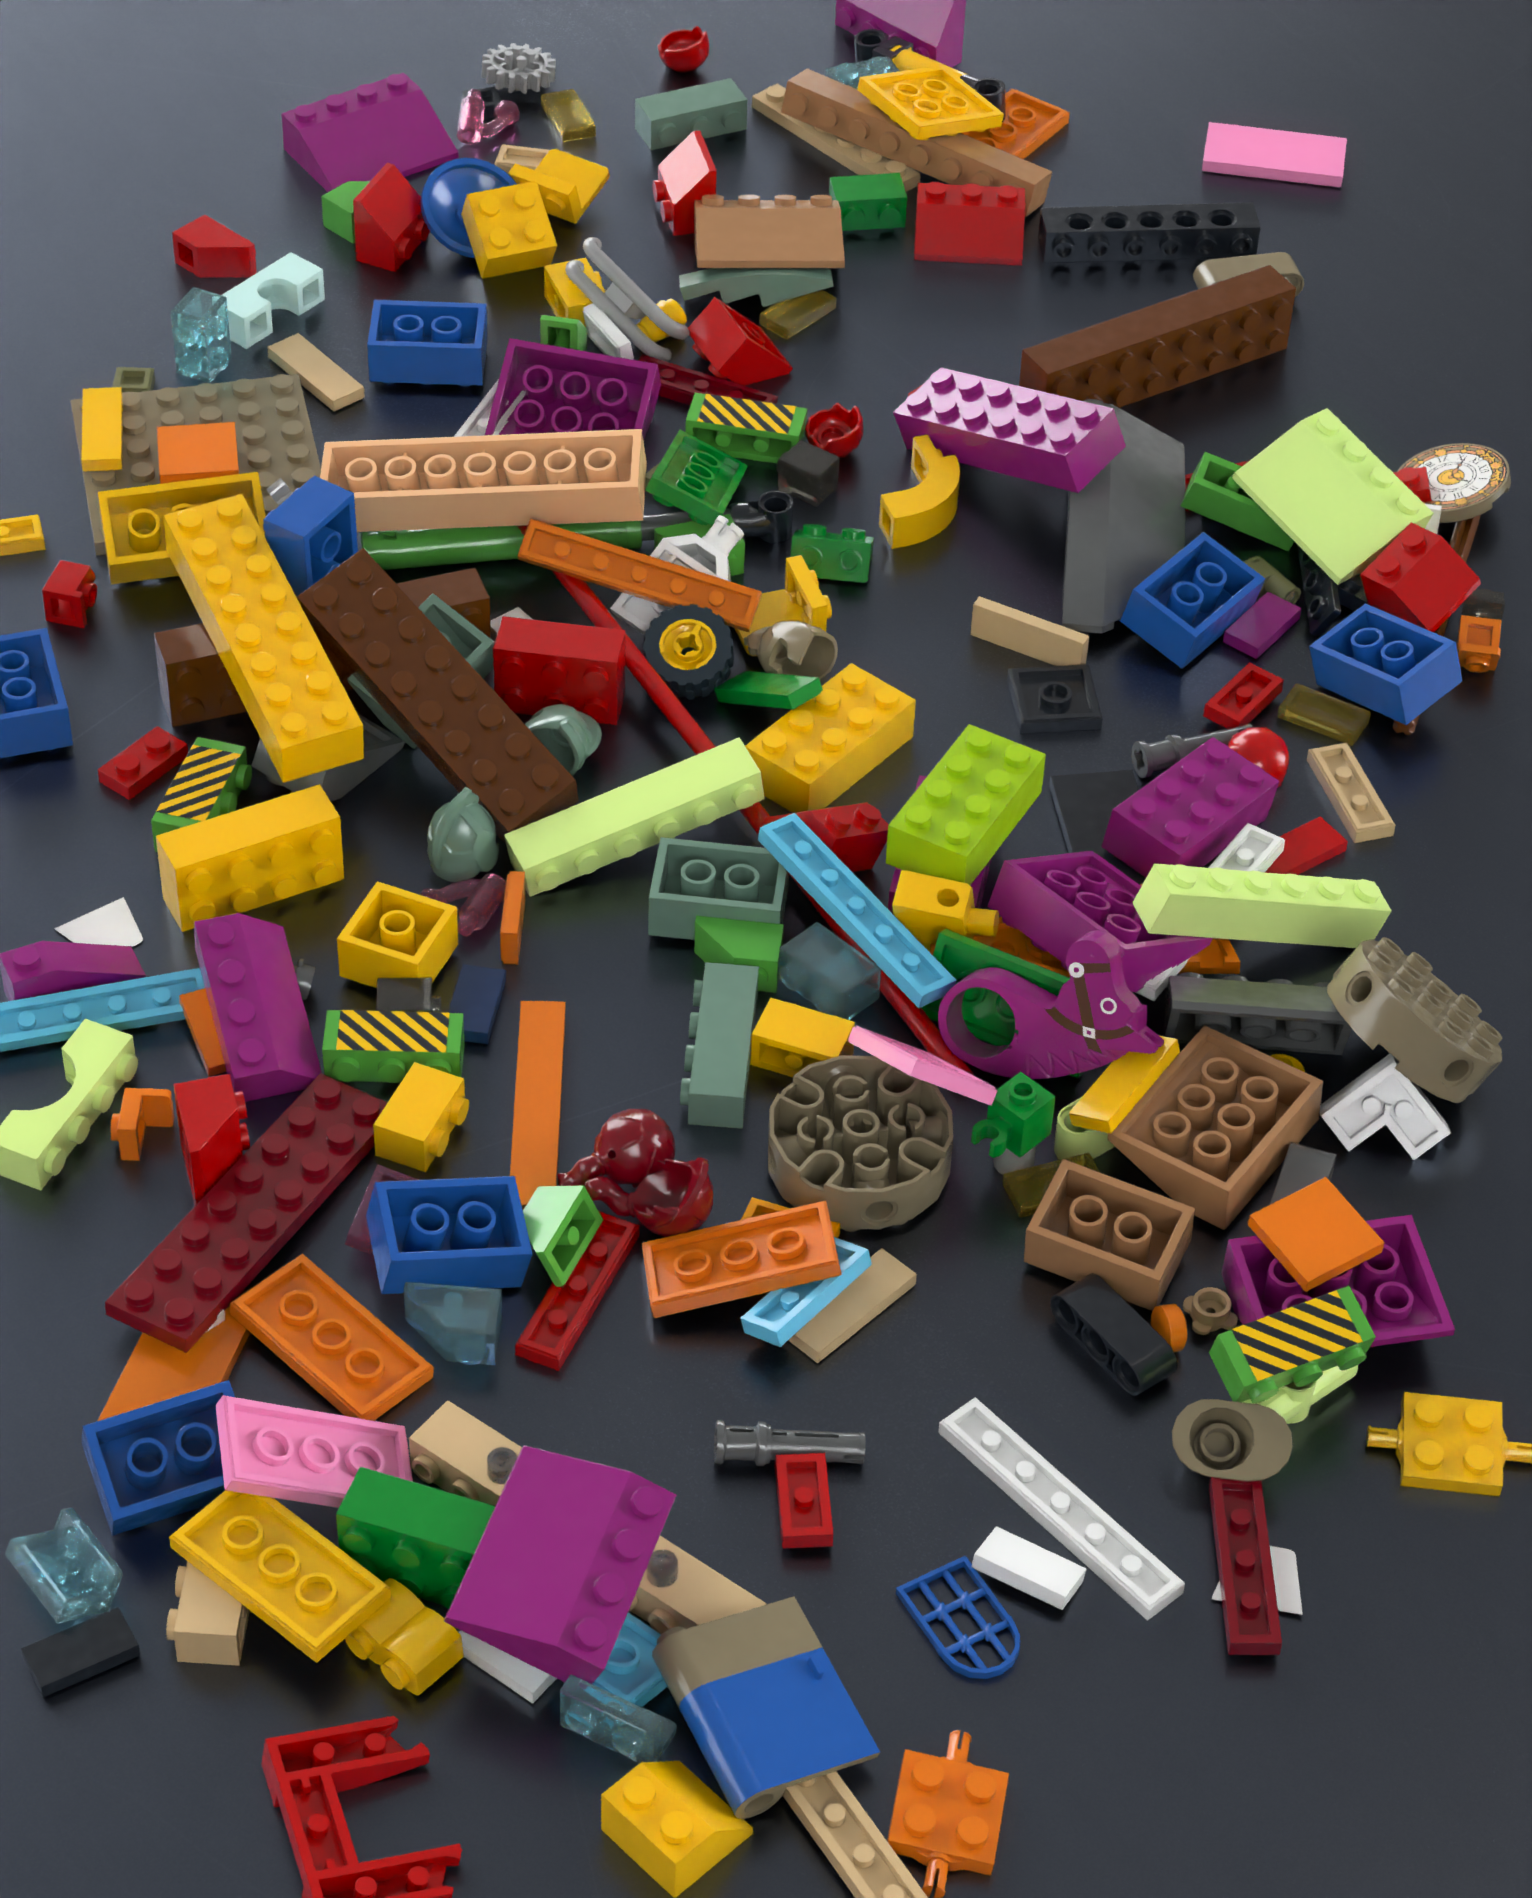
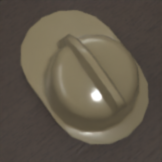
M1201 1399L1187 1405L1177 1416L1172 1429L1173 1448L1179 1460L1191 1471L1207 1477L1246 1482L1262 1481L1278 1474L1287 1464L1293 1449L1292 1432L1285 1419L1271 1408L1252 1403Z

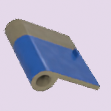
M795 1596L687 1629L682 1626L674 1627L665 1631L657 1639V1645L652 1651V1658L737 1818L746 1819L754 1817L771 1808L782 1797L786 1787L878 1757L880 1751Z

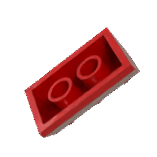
M940 182L918 183L914 260L1022 266L1025 188H1015L1009 185L1001 187L979 186L971 183L965 185L943 184Z

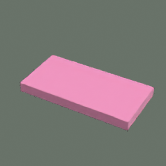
M1209 122L1202 171L1341 187L1347 138Z
M859 1026L852 1028L848 1038L849 1043L909 1076L992 1106L998 1091L993 1085L932 1053Z
M224 1395L215 1405L224 1489L227 1491L339 1508L360 1466L413 1482L405 1426Z

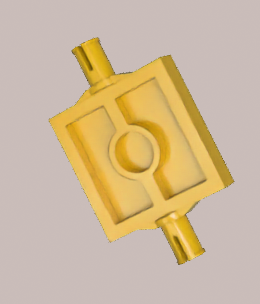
M1404 1392L1401 1401V1420L1397 1430L1367 1427L1366 1447L1395 1449L1396 1456L1401 1465L1400 1486L1500 1496L1503 1488V1467L1505 1462L1514 1461L1532 1464V1444L1507 1441V1436L1502 1427V1402Z

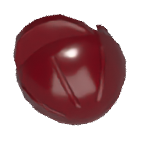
M626 1109L613 1114L604 1123L601 1132L596 1136L594 1152L590 1156L579 1159L569 1172L559 1173L557 1186H585V1182L592 1178L606 1176L620 1185L632 1184V1187L636 1188L648 1175L663 1170L658 1166L657 1160L663 1162L666 1158L674 1160L676 1148L672 1131L667 1123L651 1110Z
M700 1157L688 1162L667 1158L664 1162L657 1160L658 1166L663 1170L648 1175L639 1184L635 1192H625L614 1180L605 1176H597L585 1182V1188L592 1201L601 1200L616 1215L637 1217L651 1232L661 1236L669 1237L694 1231L707 1220L712 1211L713 1185L707 1173L709 1164L708 1160Z

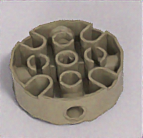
M1383 937L1380 941L1374 939L1362 941L1333 974L1332 981L1327 985V993L1335 1008L1369 1047L1374 1049L1379 1044L1393 1055L1398 1061L1395 1069L1410 1081L1439 1098L1454 1103L1463 1102L1468 1095L1476 1091L1502 1062V1051L1498 1044L1502 1040L1501 1034L1489 1023L1482 1021L1478 1017L1482 1010L1474 1000L1463 993L1458 996L1444 982L1431 973L1433 970L1432 966L1416 952H1412L1409 956L1405 955L1401 948L1387 937Z
M841 1055L810 1064L793 1076V1082L784 1088L781 1094L777 1093L769 1108L768 1173L782 1198L794 1207L826 1201L831 1221L840 1223V1228L845 1231L882 1229L892 1225L905 1224L938 1200L950 1176L953 1148L952 1110L939 1088L934 1084L909 1076L875 1056Z

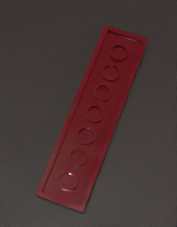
M320 1073L105 1301L106 1315L187 1353L217 1320V1315L230 1306V1303L241 1294L375 1146L373 1124L388 1102Z

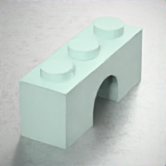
M290 252L212 301L215 332L248 349L273 333L271 310L285 309L300 316L325 300L323 269Z

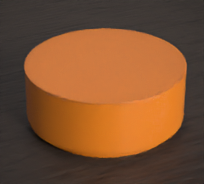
M1176 1304L1155 1306L1151 1315V1327L1166 1340L1173 1352L1182 1351L1187 1342V1324L1182 1310Z

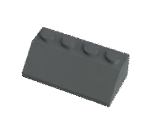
M1186 972L1177 976H1169L1165 992L1164 1037L1178 1039V1043L1188 1044L1205 1025L1254 1049L1342 1055L1352 1028L1339 1014L1327 993L1328 982H1318L1311 986L1293 985L1291 981L1285 979H1272L1264 983L1250 982L1241 976L1209 979L1204 978L1198 973Z

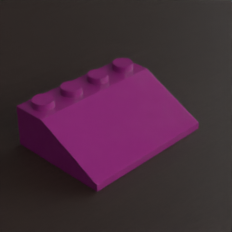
M836 0L835 25L854 35L867 29L882 30L887 33L888 40L894 36L913 43L914 52L949 67H954L962 62L966 0Z
M404 72L392 74L385 79L370 84H362L355 89L340 94H333L325 99L307 105H300L293 110L281 113L284 150L327 192L348 181H371L386 163L394 164L400 173L406 177L459 158L458 150L422 89Z
M509 338L485 435H493L501 417L521 391H525L526 395L515 407L499 435L642 429L644 441L653 419L661 386L658 364Z
M1093 851L1004 860L988 903L990 909L998 910L1003 923L1020 930L1032 939L1031 943L1035 947L1049 952L1060 960L1062 967L1068 970L1066 954L1069 947L1076 940L1089 931L1101 930L1108 932L1117 940L1121 948L1124 979L1131 992H1137L1144 988L1147 981L1153 980L1155 976L1170 967L1173 968L1208 947L1212 941V938L1148 933L1133 905L1141 885Z
M1412 1215L1366 1221L1385 1242L1382 1253L1307 1292L1302 1289L1258 1236L1228 1240L1221 1275L1234 1313L1242 1325L1350 1286L1376 1336L1370 1347L1452 1336L1455 1332L1453 1322Z
M524 1445L513 1465L444 1622L585 1692L606 1667L677 1495L631 1471Z

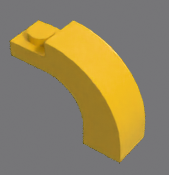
M928 434L913 437L911 469L920 484L907 490L881 494L879 526L892 549L918 544L936 536L951 523L957 511L960 482L958 459L956 455L943 457L941 450L935 448Z

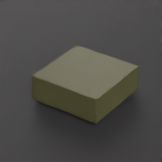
M116 367L112 387H122V393L152 391L155 383L154 368Z

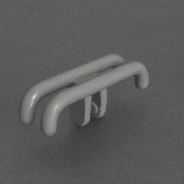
M597 237L586 238L583 242L585 254L612 281V284L604 293L583 272L584 264L579 260H571L566 264L565 272L568 278L608 316L637 348L647 356L668 362L672 357L671 351L653 342L630 318L642 319L646 315L662 331L681 340L689 336V328L677 323L665 314L601 250L602 242Z

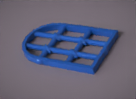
M966 1556L896 1587V1595L933 1645L938 1656L955 1672L968 1678L988 1679L1002 1675L1015 1663L1020 1651V1633L1015 1622L976 1569L971 1567L972 1564ZM963 1567L979 1590L970 1594L968 1591L964 1592L951 1572ZM944 1577L959 1599L947 1605L944 1602L940 1603L928 1587V1583ZM917 1588L921 1589L935 1609L923 1616L906 1594ZM985 1596L1002 1621L993 1626L990 1622L987 1624L972 1601ZM960 1607L963 1610L967 1609L982 1631L970 1637L967 1634L963 1635L948 1613ZM936 1618L939 1621L943 1620L958 1642L945 1648L928 1625V1622ZM1006 1628L1009 1629L1014 1640V1649L1011 1655L995 1635V1633ZM983 1639L986 1642L990 1641L1004 1662L998 1666L987 1668L971 1645ZM960 1650L962 1653L966 1652L977 1668H971L959 1663L951 1654Z

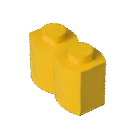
M389 1578L384 1583L391 1588V1599L348 1635L345 1640L348 1647L357 1657L362 1660L369 1658L378 1665H381L384 1677L393 1687L399 1690L405 1688L419 1696L464 1657L462 1636L452 1625L444 1622V1617L436 1611L425 1607L407 1587L395 1579Z

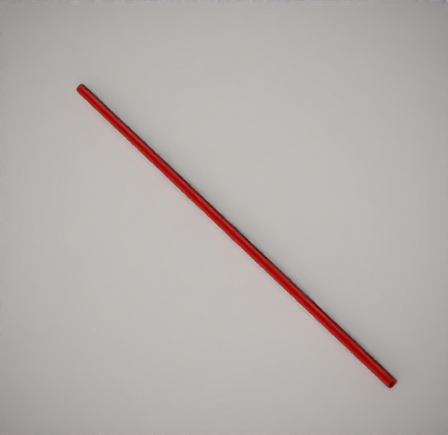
M528 525L517 526L521 533L525 535ZM551 570L595 627L623 630L586 581ZM625 632V666L695 755L715 748L716 746ZM757 802L748 808L739 810L759 835L764 818L770 816L761 803ZM789 873L794 882L927 1052L974 1076L966 1063L947 1047L940 1030L922 1008H918Z

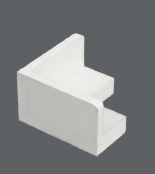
M1388 1054L1320 1105V1116L1348 1152L1386 1125L1411 1158L1415 1160L1451 1134L1446 1121L1418 1085L1395 1069L1398 1061L1391 1054Z

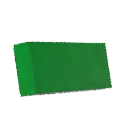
M744 671L714 688L718 701L722 703L795 709L823 691L819 677Z

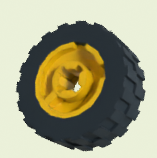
M690 604V606L677 605L673 609H666L661 612L658 618H654L650 622V628L645 631L643 655L678 699L685 697L689 700L699 696H708L725 679L728 680L731 674L730 668L734 664L733 639H731L729 626L724 624V619L719 614H714L711 609L707 607L701 608L695 604ZM686 647H691L696 650L686 652L685 655L682 654V650Z

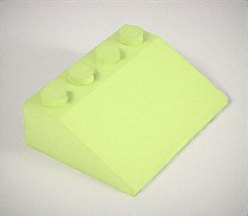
M1328 408L1298 422L1238 469L1232 476V479L1337 585L1362 573L1411 522L1425 528L1434 514Z

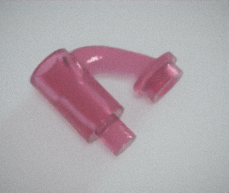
M476 89L469 90L467 97L461 101L457 128L458 140L464 144L473 145L477 144L481 139L495 136L507 125L518 122L520 117L518 106L509 100L499 102L494 109L495 119L485 124L483 123L485 103L481 99V92Z
M486 874L482 879L462 880L439 890L426 888L420 895L446 904L468 897L458 912L460 918L458 932L463 936H470L474 930H482L504 901L506 881L496 874Z

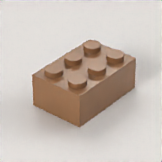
M1063 1159L1026 1229L1024 1262L1075 1282L1092 1273L1096 1274L1125 1301L1153 1311L1155 1306L1160 1305L1189 1246L1192 1237L1195 1208Z

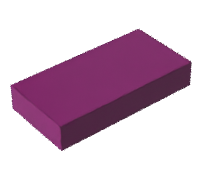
M1267 592L1224 631L1223 643L1257 659L1300 619L1301 608Z

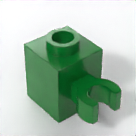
M1019 1072L997 1089L998 1091L992 1106L988 1105L987 1119L977 1122L972 1129L971 1143L974 1145L985 1138L993 1139L990 1142L989 1156L992 1158L1002 1155L1006 1148L1021 1158L1051 1134L1056 1096L1022 1072Z

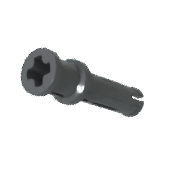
M1246 724L1232 729H1224L1185 738L1176 734H1170L1164 740L1146 743L1142 740L1133 743L1131 751L1132 763L1140 778H1148L1153 772L1169 769L1211 737L1228 746L1234 734L1253 726Z
M716 1420L715 1465H722L724 1460L754 1461L756 1466L764 1467L765 1464L770 1463V1460H775L776 1455L825 1453L826 1462L864 1463V1432L846 1433L771 1429V1424H766L763 1421H758L756 1426L726 1425L724 1420Z

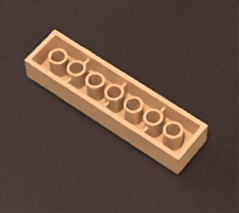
M642 429L325 442L320 478L354 493L357 532L523 526L529 524L530 518L546 524L643 521L647 460Z

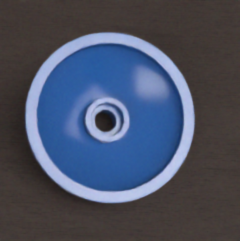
M475 158L450 160L437 167L425 182L421 194L422 216L430 232L441 244L455 253L475 258L461 216L466 195L517 185V183L504 170L487 161Z

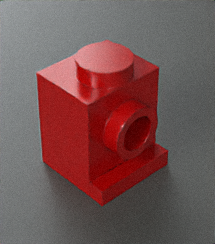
M63 560L59 561L42 589L46 621L85 628L87 625L86 610L95 604L97 598V585L94 583L96 576L91 566Z

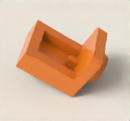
M1461 615L1457 639L1460 666L1476 673L1488 670L1495 671L1501 653L1499 643L1502 620Z
M153 1088L124 1089L120 1113H113L111 1119V1140L119 1142L121 1160L140 1161L146 1126H173L174 1109L171 1091Z

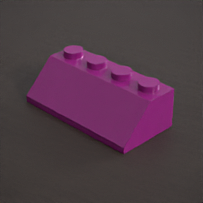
M241 913L195 921V951L223 1054L226 1072L230 1074L234 1092L243 1091L245 1102L306 1089L322 1073L283 926Z

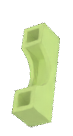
M84 1019L61 1048L65 1077L72 1085L68 1093L57 1102L43 1108L12 1110L0 1125V1176L41 1191L53 1175L56 1176L61 1172L67 1156L77 1144L84 1142L91 1125L101 1112L105 1113L110 1108L115 1094L122 1085L134 1077L138 1067V1058L135 1056L133 1035Z

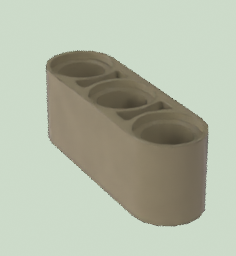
M1286 252L1211 259L1199 264L1193 273V280L1197 288L1201 289L1271 265L1296 287L1295 297L1300 294L1304 287V279L1291 255Z

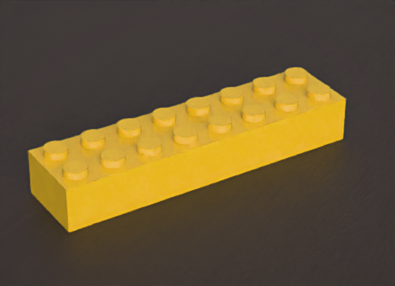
M243 494L164 515L166 551L282 782L285 783L364 759L363 724Z

